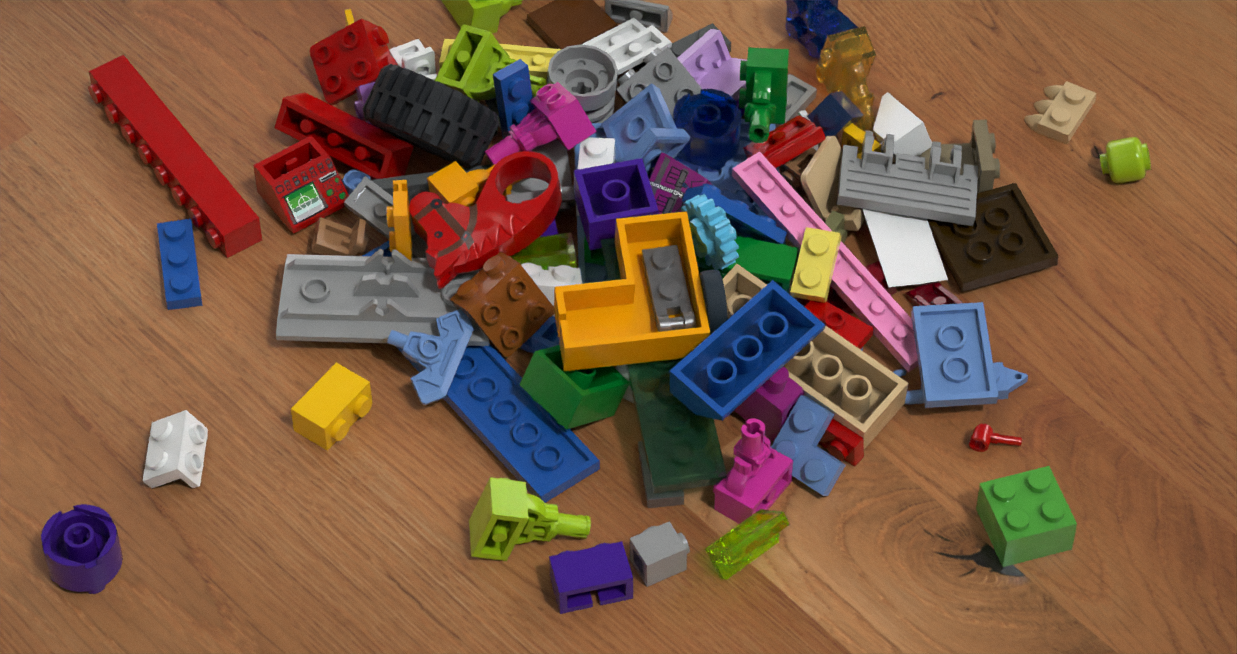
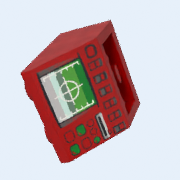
M312 135L253 165L258 194L293 234L317 222L320 217L325 218L345 207L344 201L349 196L330 155Z

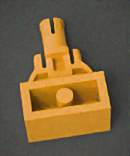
M455 161L427 177L429 190L436 193L444 204L458 203L472 207L477 203L490 172L496 164L486 170L476 169L466 173ZM521 180L510 184L502 195L506 197L511 194L512 186Z

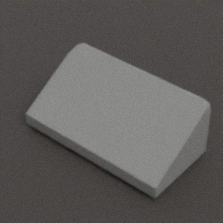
M605 0V12L615 22L624 23L635 18L645 28L653 25L659 31L668 32L673 19V13L669 6L640 0Z

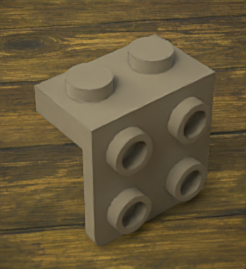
M973 120L970 143H958L955 145L962 146L960 175H962L964 164L978 166L977 193L993 189L994 179L1000 178V162L998 158H993L992 153H995L996 148L994 133H989L987 120ZM941 144L940 162L950 164V152L954 144ZM931 147L918 156L925 158L924 169L928 170Z

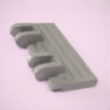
M866 130L861 159L857 158L858 147L843 145L837 205L973 226L976 217L978 166L964 164L962 175H960L961 145H953L950 152L951 162L949 164L940 162L941 142L933 141L929 157V170L924 169V157L897 153L895 164H892L894 135L886 134L882 146L883 153L872 151L874 143L873 131Z

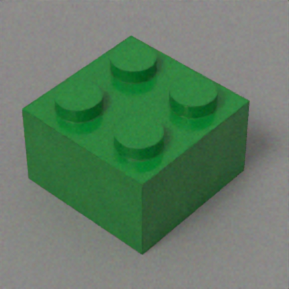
M560 345L534 352L519 385L536 403L549 412L559 425L565 429H571L614 416L630 382L613 366L564 371Z

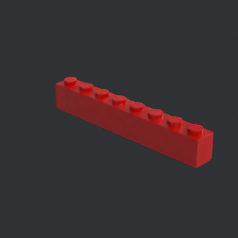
M124 55L89 71L91 85L88 86V90L93 101L96 104L101 103L112 124L117 123L121 127V132L127 143H134L144 164H151L158 181L163 186L166 184L169 186L175 202L179 206L184 205L193 224L197 228L200 226L203 228L208 242L214 249L219 248L225 257L229 258L262 241L259 217Z

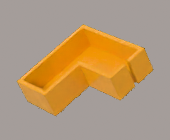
M687 211L616 219L615 248L621 280L556 286L554 288V314L558 337H560L559 345L564 371L685 358L710 336ZM677 245L692 311L695 315L696 328L658 332L641 258L642 250ZM680 314L669 315V318L680 317Z

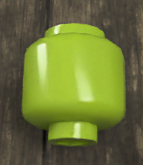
M1137 137L1111 140L1106 145V153L1100 154L1102 173L1110 174L1111 180L1116 184L1142 180L1146 176V171L1151 170L1147 143L1142 144Z

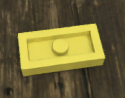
M809 227L805 228L790 291L792 297L826 303L841 242L840 233Z

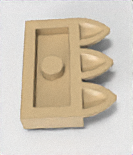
M1066 81L1063 86L1053 85L1045 87L1044 93L1050 100L1035 102L1034 106L1040 114H1033L1024 118L1026 124L1035 132L1064 144L1069 143L1096 99L1095 92Z

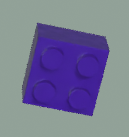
M642 158L574 170V198L590 250L615 246L616 219L659 214Z

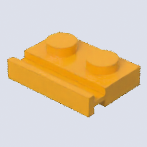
M393 180V206H387V226L394 227L395 231H389L390 252L397 250L412 261V231L407 180Z

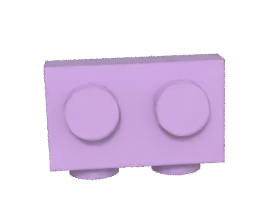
M710 29L678 57V60L707 94L706 102L721 105L733 104L739 99L740 88H746V81H740L741 60L745 59L731 58L720 30Z

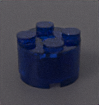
M701 89L700 94L690 96V93L678 100L673 111V121L677 129H684L691 137L678 153L677 157L693 165L719 170L737 154L741 142L742 114L732 96L716 89Z

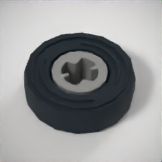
M718 270L703 271L699 274L710 335L728 320L725 288L722 276Z

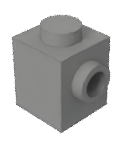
M670 521L659 526H651L641 534L630 538V561L647 587L687 570V554L690 553L689 544L683 533L677 534Z

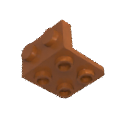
M502 252L488 259L484 263L483 269L471 280L461 284L457 293L450 299L457 309H461L468 317L474 320L499 353L505 357L511 356L548 318L554 315V306L522 265Z

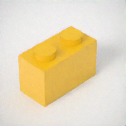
M336 362L291 408L294 431L328 451L336 441H341L347 435L349 428L359 417H364L371 409L372 395L370 382Z

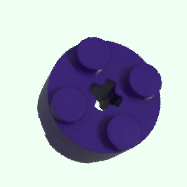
M81 504L73 506L74 510L63 514L62 511H59L50 517L42 530V548L53 582L70 591L96 594L103 591L106 584L117 575L122 565L123 555L118 532L110 515L99 507Z

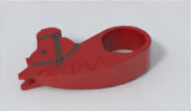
M522 151L504 157L493 167L477 203L472 207L458 203L444 204L441 198L433 192H421L410 201L409 212L415 232L428 245L425 253L429 266L435 270L434 275L435 279H437L438 289L444 288L459 273L483 268L484 263L500 252L510 257L529 246L554 221L562 203V191L555 164L543 154ZM525 178H536L549 184L548 188L541 195L521 203L508 202L506 197L502 195L510 184Z

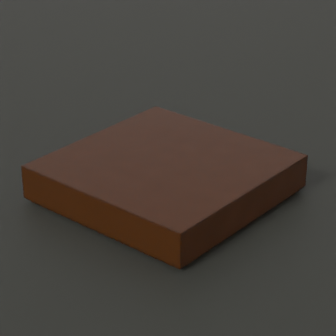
M554 0L527 14V23L553 49H564L568 46L581 45L618 26L593 0Z

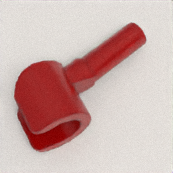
M982 423L975 427L969 447L975 451L984 452L987 451L990 443L1021 446L1022 437L993 433V429L989 425Z

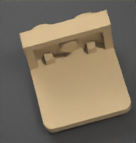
M826 136V139L822 142L801 175L802 187L815 213L823 222L826 221L832 211H836L845 215L844 230L858 231L865 221L862 208L837 205L842 149L835 136Z

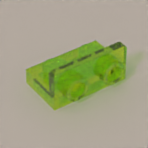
M760 509L708 546L705 550L719 577L725 580L729 579L779 542V532L789 526L790 523L782 511Z

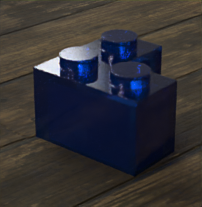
M838 0L786 1L785 28L792 39L800 42L813 58H817L826 67L857 50L859 27L838 9Z

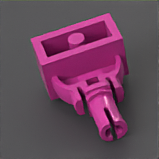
M557 82L540 88L536 93L537 96L530 100L535 109L527 114L517 126L513 124L509 127V136L484 152L492 165L510 154L531 151L535 147L547 144L555 139L567 150H570L597 131L577 98Z
M756 418L748 419L745 425H742V438L734 446V455H736L734 466L727 475H720L713 487V493H715L714 510L749 530L754 528L792 482L793 460L770 446V440L764 436L765 425Z

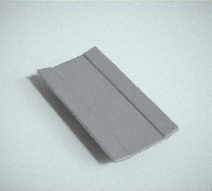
M379 249L372 256L287 254L277 317L276 340L387 343L391 330L408 336L410 331L440 336L436 319L458 310L450 299L457 293L461 284L471 280L481 269L459 273L444 288L438 289L437 279H435L434 275L435 270L429 266L427 258L412 257L411 261L397 250H392V257H383L384 251L382 249ZM468 317L474 331L467 346H489V339L474 320Z

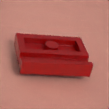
M798 115L770 131L766 142H751L743 147L747 159L760 151L776 169L824 141L826 137L822 127L816 128L815 123Z

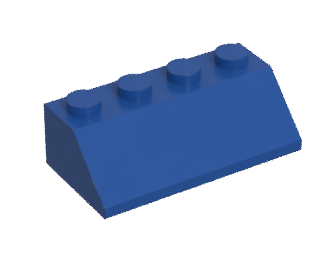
M772 280L670 370V392L694 414L723 421L819 335L826 325Z

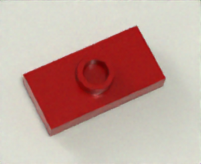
M810 300L804 306L827 327L860 350L873 336L874 327L828 302Z

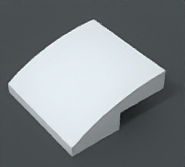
M632 18L583 43V45L595 46L607 52L615 60L618 75L643 63V59L657 47L661 51L667 47L671 48L672 42L653 25L645 28L638 20Z

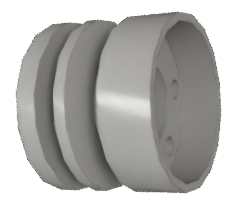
M583 44L568 46L557 51L550 59L547 85L559 82L577 98L591 123H603L614 113L618 69L615 60L607 52L595 46Z

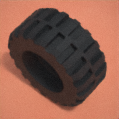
M388 64L381 69L363 107V117L373 125L447 161H456L460 166L466 168H474L481 164L485 155L484 151L488 149L499 125L498 115L494 111L489 110L488 107L478 103V101L422 74L392 64Z

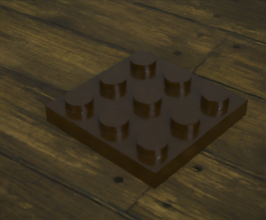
M1016 183L977 193L976 217L973 226L927 219L936 246L961 292L1058 264L1059 256Z

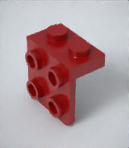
M361 18L310 47V56L327 103L332 105L339 103L357 93L356 87L375 82L383 67L388 64L398 65L390 54L387 45L389 38L381 26Z

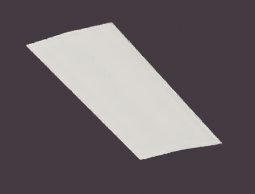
M862 209L888 287L948 280L927 219Z

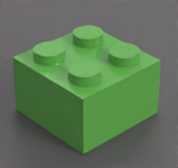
M1050 466L980 483L976 510L1002 567L1072 550L1077 522Z

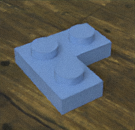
M800 395L771 447L793 460V477L822 496H828L846 464L817 446L835 414L807 396Z

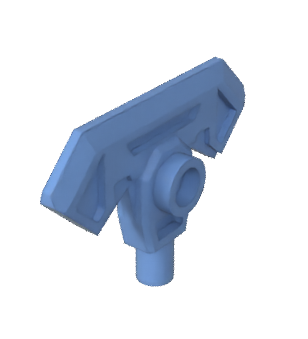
M461 309L436 319L440 336L410 331L408 336L391 330L388 337V344L402 348V354L425 368V370L411 378L412 385L423 405H428L446 397L474 331L468 316Z

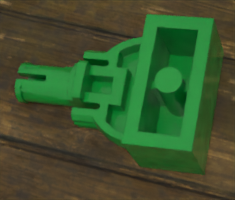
M748 47L747 61L741 60L740 81H746V88H740L739 108L745 109V122H750L749 138L755 143H763L768 140L771 123H785L789 49Z

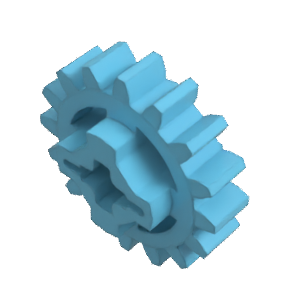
M705 194L697 195L684 202L685 205L681 207V210L683 212L687 211L695 254L700 258L705 257L706 264L708 266L712 265L714 270H722L735 263V259L739 258L736 252L739 249V245L734 241L737 239L736 230L731 226L729 219H727L726 212L719 206L715 207L714 200L712 198L708 200Z

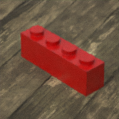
M306 92L283 97L274 127L299 141L312 135L331 157L376 179L405 176L414 146Z

